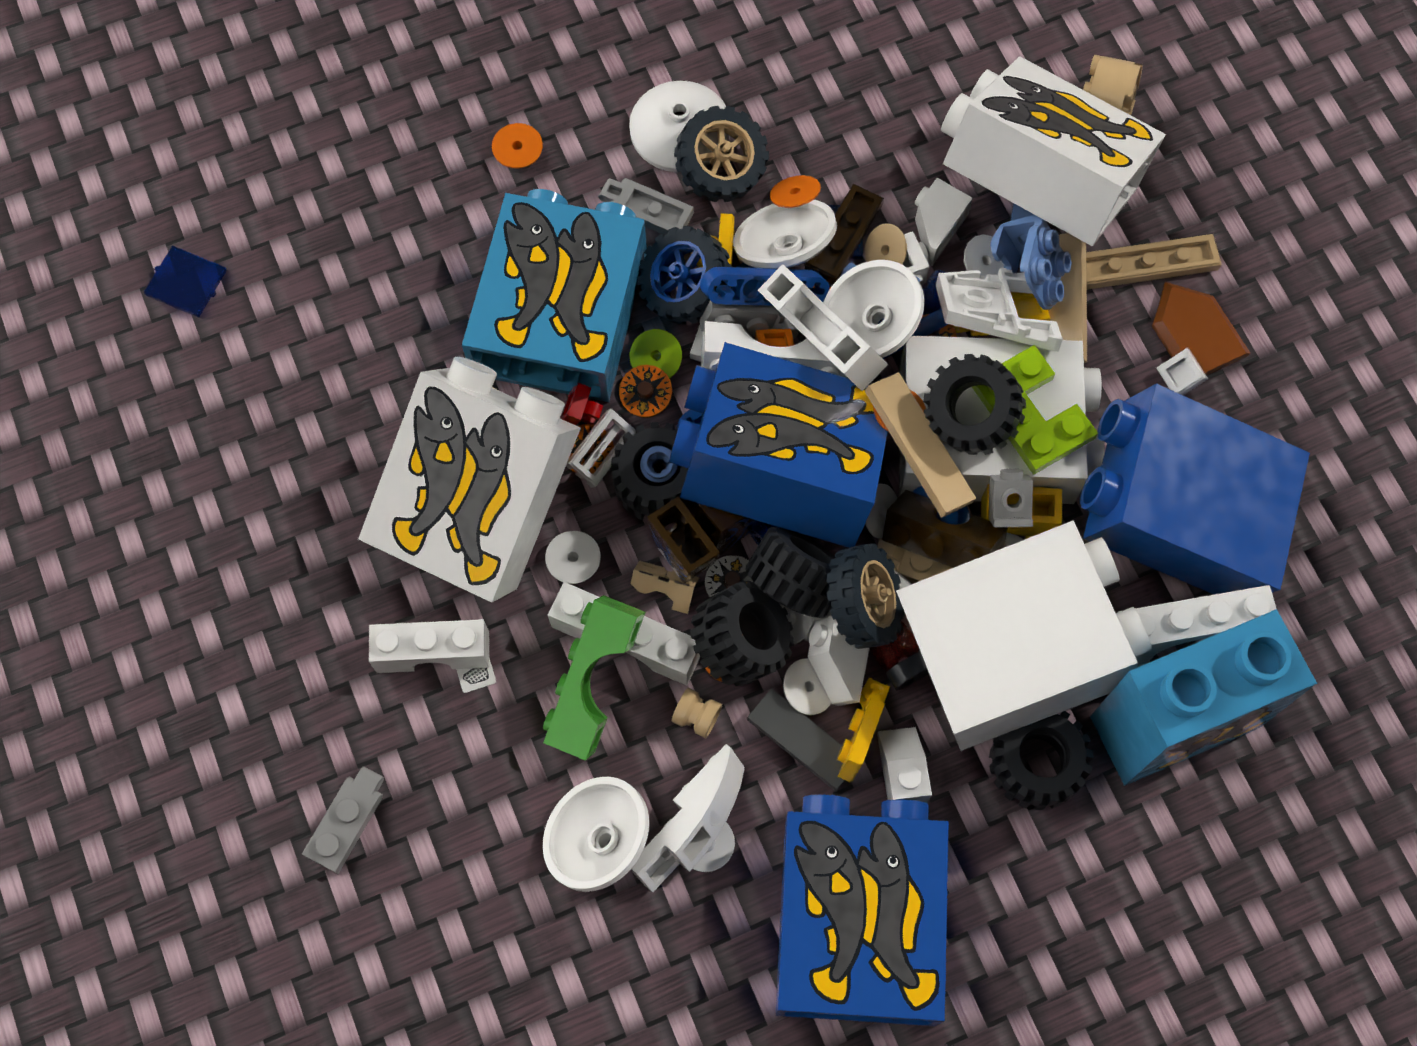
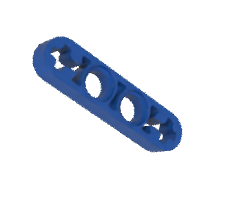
M714 267L702 276L700 288L715 304L773 306L758 289L777 269ZM789 269L822 302L824 301L829 291V284L818 272ZM751 279H757L756 288L751 293L743 294L744 285ZM723 280L727 285H720L721 281Z

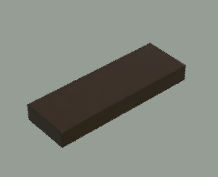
M853 184L835 213L837 229L834 237L822 252L806 262L805 270L816 271L826 281L834 284L840 278L843 269L848 265L881 209L884 198Z

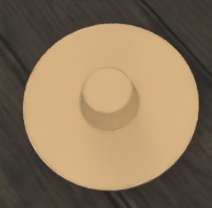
M881 224L874 228L865 244L866 262L890 260L903 265L905 261L907 243L903 232L893 224Z

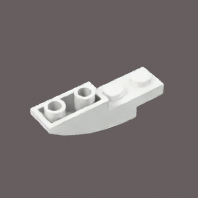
M727 744L710 758L704 768L673 799L680 811L644 847L639 859L631 868L632 872L650 891L654 892L679 864L690 872L707 852L727 821L736 801L745 768L732 748Z

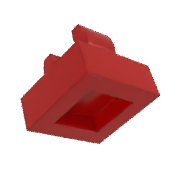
M577 383L569 392L561 419L573 425H577L580 421L594 425L595 420L600 418L603 405L589 401L591 387Z

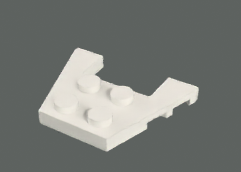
M999 268L997 275L987 274L985 276H980L981 272L979 270L938 273L936 289L946 324L1059 352L1063 339L1056 321L1018 317L1011 292L1033 294L1027 285L1024 272L1013 273L1012 270Z

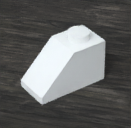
M936 178L930 188L923 187L915 200V205L918 206L915 222L920 241L924 243L928 252V264L933 266L967 218L973 199L939 178Z
M832 617L814 621V626L809 634L810 647L808 659L833 705L842 706L860 702L869 648L857 649L855 645H849L845 641L846 636L838 632L836 619L833 620Z
M916 727L877 732L887 800L904 799L928 803L932 792L926 756Z

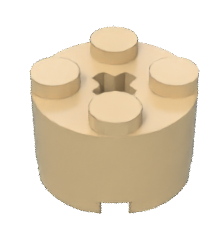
M1094 55L1089 75L1092 76L1090 82H1085L1083 90L1132 115L1143 65L1136 62Z

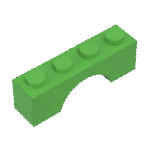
M604 595L595 599L593 603L588 602L581 617V624L585 625L581 638L574 640L568 654V659L572 660L568 674L563 673L556 687L555 694L560 696L556 709L551 708L544 721L543 730L547 731L544 744L585 761L596 752L608 717L602 713L593 700L590 688L592 671L601 657L609 654L625 653L633 648L646 613L645 611Z

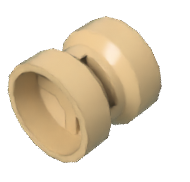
M687 688L677 704L671 721L681 727L686 725L691 727L694 724L695 734L707 738L717 721L722 704L713 699L706 701L704 704V699L700 698L697 691Z

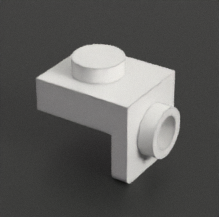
M912 231L904 234L907 243V254L903 265L920 279L922 286L926 283L930 267L928 264L929 256L924 243H918Z

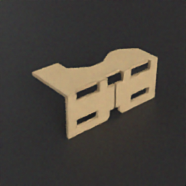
M639 561L633 570L631 585L638 592L644 594L654 591L665 593L673 601L672 610L688 614L694 587L699 577H694L685 583L689 586L675 582L683 583L675 571L670 572L665 570L664 567ZM639 571H643V572H647V573L653 574V576H652V575L645 574V573H641V572H639ZM659 576L669 579V582L659 580L658 578Z

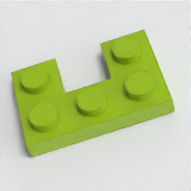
M1035 345L1002 363L1021 385L1023 390L1022 397L1026 400V408L1022 409V414L1025 416L1023 424L1018 423L1016 429L1019 433L1016 437L1010 436L1008 440L1033 475L1096 439L1098 435L1097 430L1078 404L1045 421L1027 396V394L1052 381L1055 376V372ZM985 385L972 386V389L991 414L995 405L993 390Z

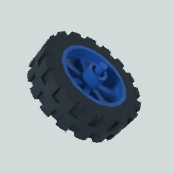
M683 226V229L674 227L668 230L669 233L658 235L653 246L649 245L644 253L647 255L644 261H640L639 270H641L640 276H637V285L642 290L639 292L641 299L648 303L646 306L651 311L677 324H686V321L693 324L700 321L710 301L700 288L702 276L711 268L732 267V265L728 263L727 259L730 257L727 250L721 247L722 244L703 230L698 228L696 230L691 226ZM693 252L687 263H685L684 255ZM701 258L703 267L694 269ZM669 275L672 279L667 282V277ZM722 280L720 285L727 284ZM678 286L676 299H672L668 293ZM687 287L690 288V289H693V290L686 296Z

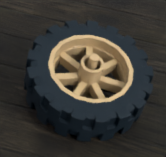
M712 106L707 111L703 109L696 113L679 134L677 145L674 149V157H677L675 166L677 172H681L683 176V183L687 187L690 185L694 189L693 193L697 196L702 197L704 195L708 197L709 201L717 202L719 199H723L724 202H730L737 197L741 198L746 195L764 175L767 168L765 164L769 160V151H766L768 142L766 136H762L760 133V125L756 121L753 123L748 119L750 115L743 111L741 113L736 112L735 108L731 106H726L724 109H720L719 106ZM710 132H717L718 145L705 135ZM724 133L730 135L735 140L732 143L725 140ZM699 142L705 145L712 152L699 154ZM740 145L744 156L734 154V148ZM702 161H710V164L713 166L711 171L704 166ZM730 161L744 164L742 170L737 175ZM723 166L728 177L716 175L718 168Z
M864 544L836 552V558L832 559L829 565L831 573H827V583L829 584L827 598L828 601H831L832 609H830L831 616L838 623L836 627L838 632L846 636L845 641L849 645H855L857 649L888 645L898 638L896 634L901 632L903 626L901 619H904L905 612L896 590L900 589L899 574H895L893 561L887 559L885 550L882 548L878 549L876 544Z

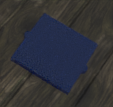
M171 246L161 265L155 267L156 273L145 289L144 294L199 318L210 298L216 296L215 290L227 270L224 266Z

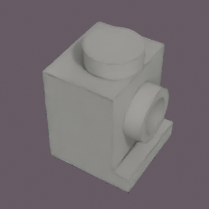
M1002 469L1000 470V475H990L988 519L994 527H1033V479L1029 475H1023V470ZM1010 494H1019V501L1016 504H1007V498Z

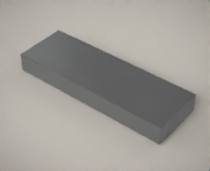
M770 689L749 714L747 720L837 792L846 781L838 777L843 763L838 761L837 757L842 745L804 714L795 710L788 701L773 689Z

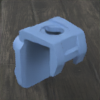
M1036 215L1001 224L991 240L993 257L996 261H1002L1004 268L1012 270L1013 273H1017L1020 263V272H1024L1027 285L1043 310H1050L1057 302H1061L1064 298V285L1060 279L1065 273L1070 272L1072 265L1070 253L1068 251L1064 252L1059 245L1057 230H1051L1047 222ZM1028 234L1026 242L1020 238L1021 235Z

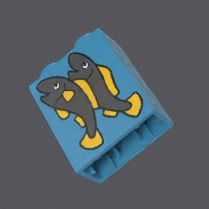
M533 189L528 192L527 197L505 193L462 342L465 357L493 369L497 373L495 380L569 394L577 383H581L591 387L589 399L609 402L638 290L637 276H640L641 270H639L640 261H644L647 255L644 253L647 248L644 219L636 218V214L630 208L614 202L599 203L595 210L568 205L567 200L563 196L546 189Z
M1276 609L1130 670L1093 712L1090 718L1125 786L1262 727L1316 685L1317 682Z

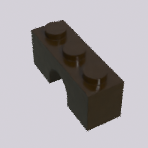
M905 490L887 509L883 541L952 568L1000 550L1005 545L1008 527H994L989 520L973 515L969 521L963 524L945 523L937 518L938 511L930 498L909 490Z

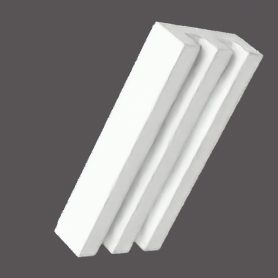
M612 409L605 411L566 464L569 469L577 472L576 475L579 478H584L587 481L586 484L591 488L596 487L611 468L612 457H615L614 449L618 443L624 445L622 436L594 474L589 472L590 468L619 430L622 429L625 432L623 436L627 432H630L632 435L636 434V430ZM612 420L614 422L612 427L583 465L579 463Z

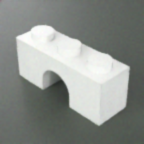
M484 619L369 625V663L377 673L414 671L415 665L422 663L447 664L452 670L489 668V630Z

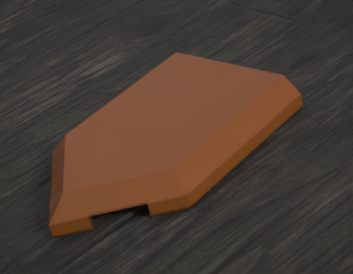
M1164 283L1152 328L1171 358L1188 348L1207 376L1251 354L1214 296L1172 283Z

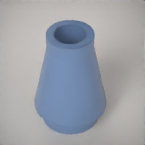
M654 446L645 451L640 461V467L647 479L653 482H665L675 474L677 465L668 463L671 450L663 446ZM659 462L664 463L666 469L662 470L661 473H656L653 468L654 465Z

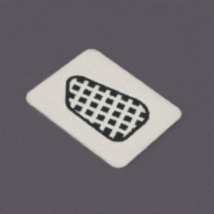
M490 658L489 668L456 669L464 693L496 683Z

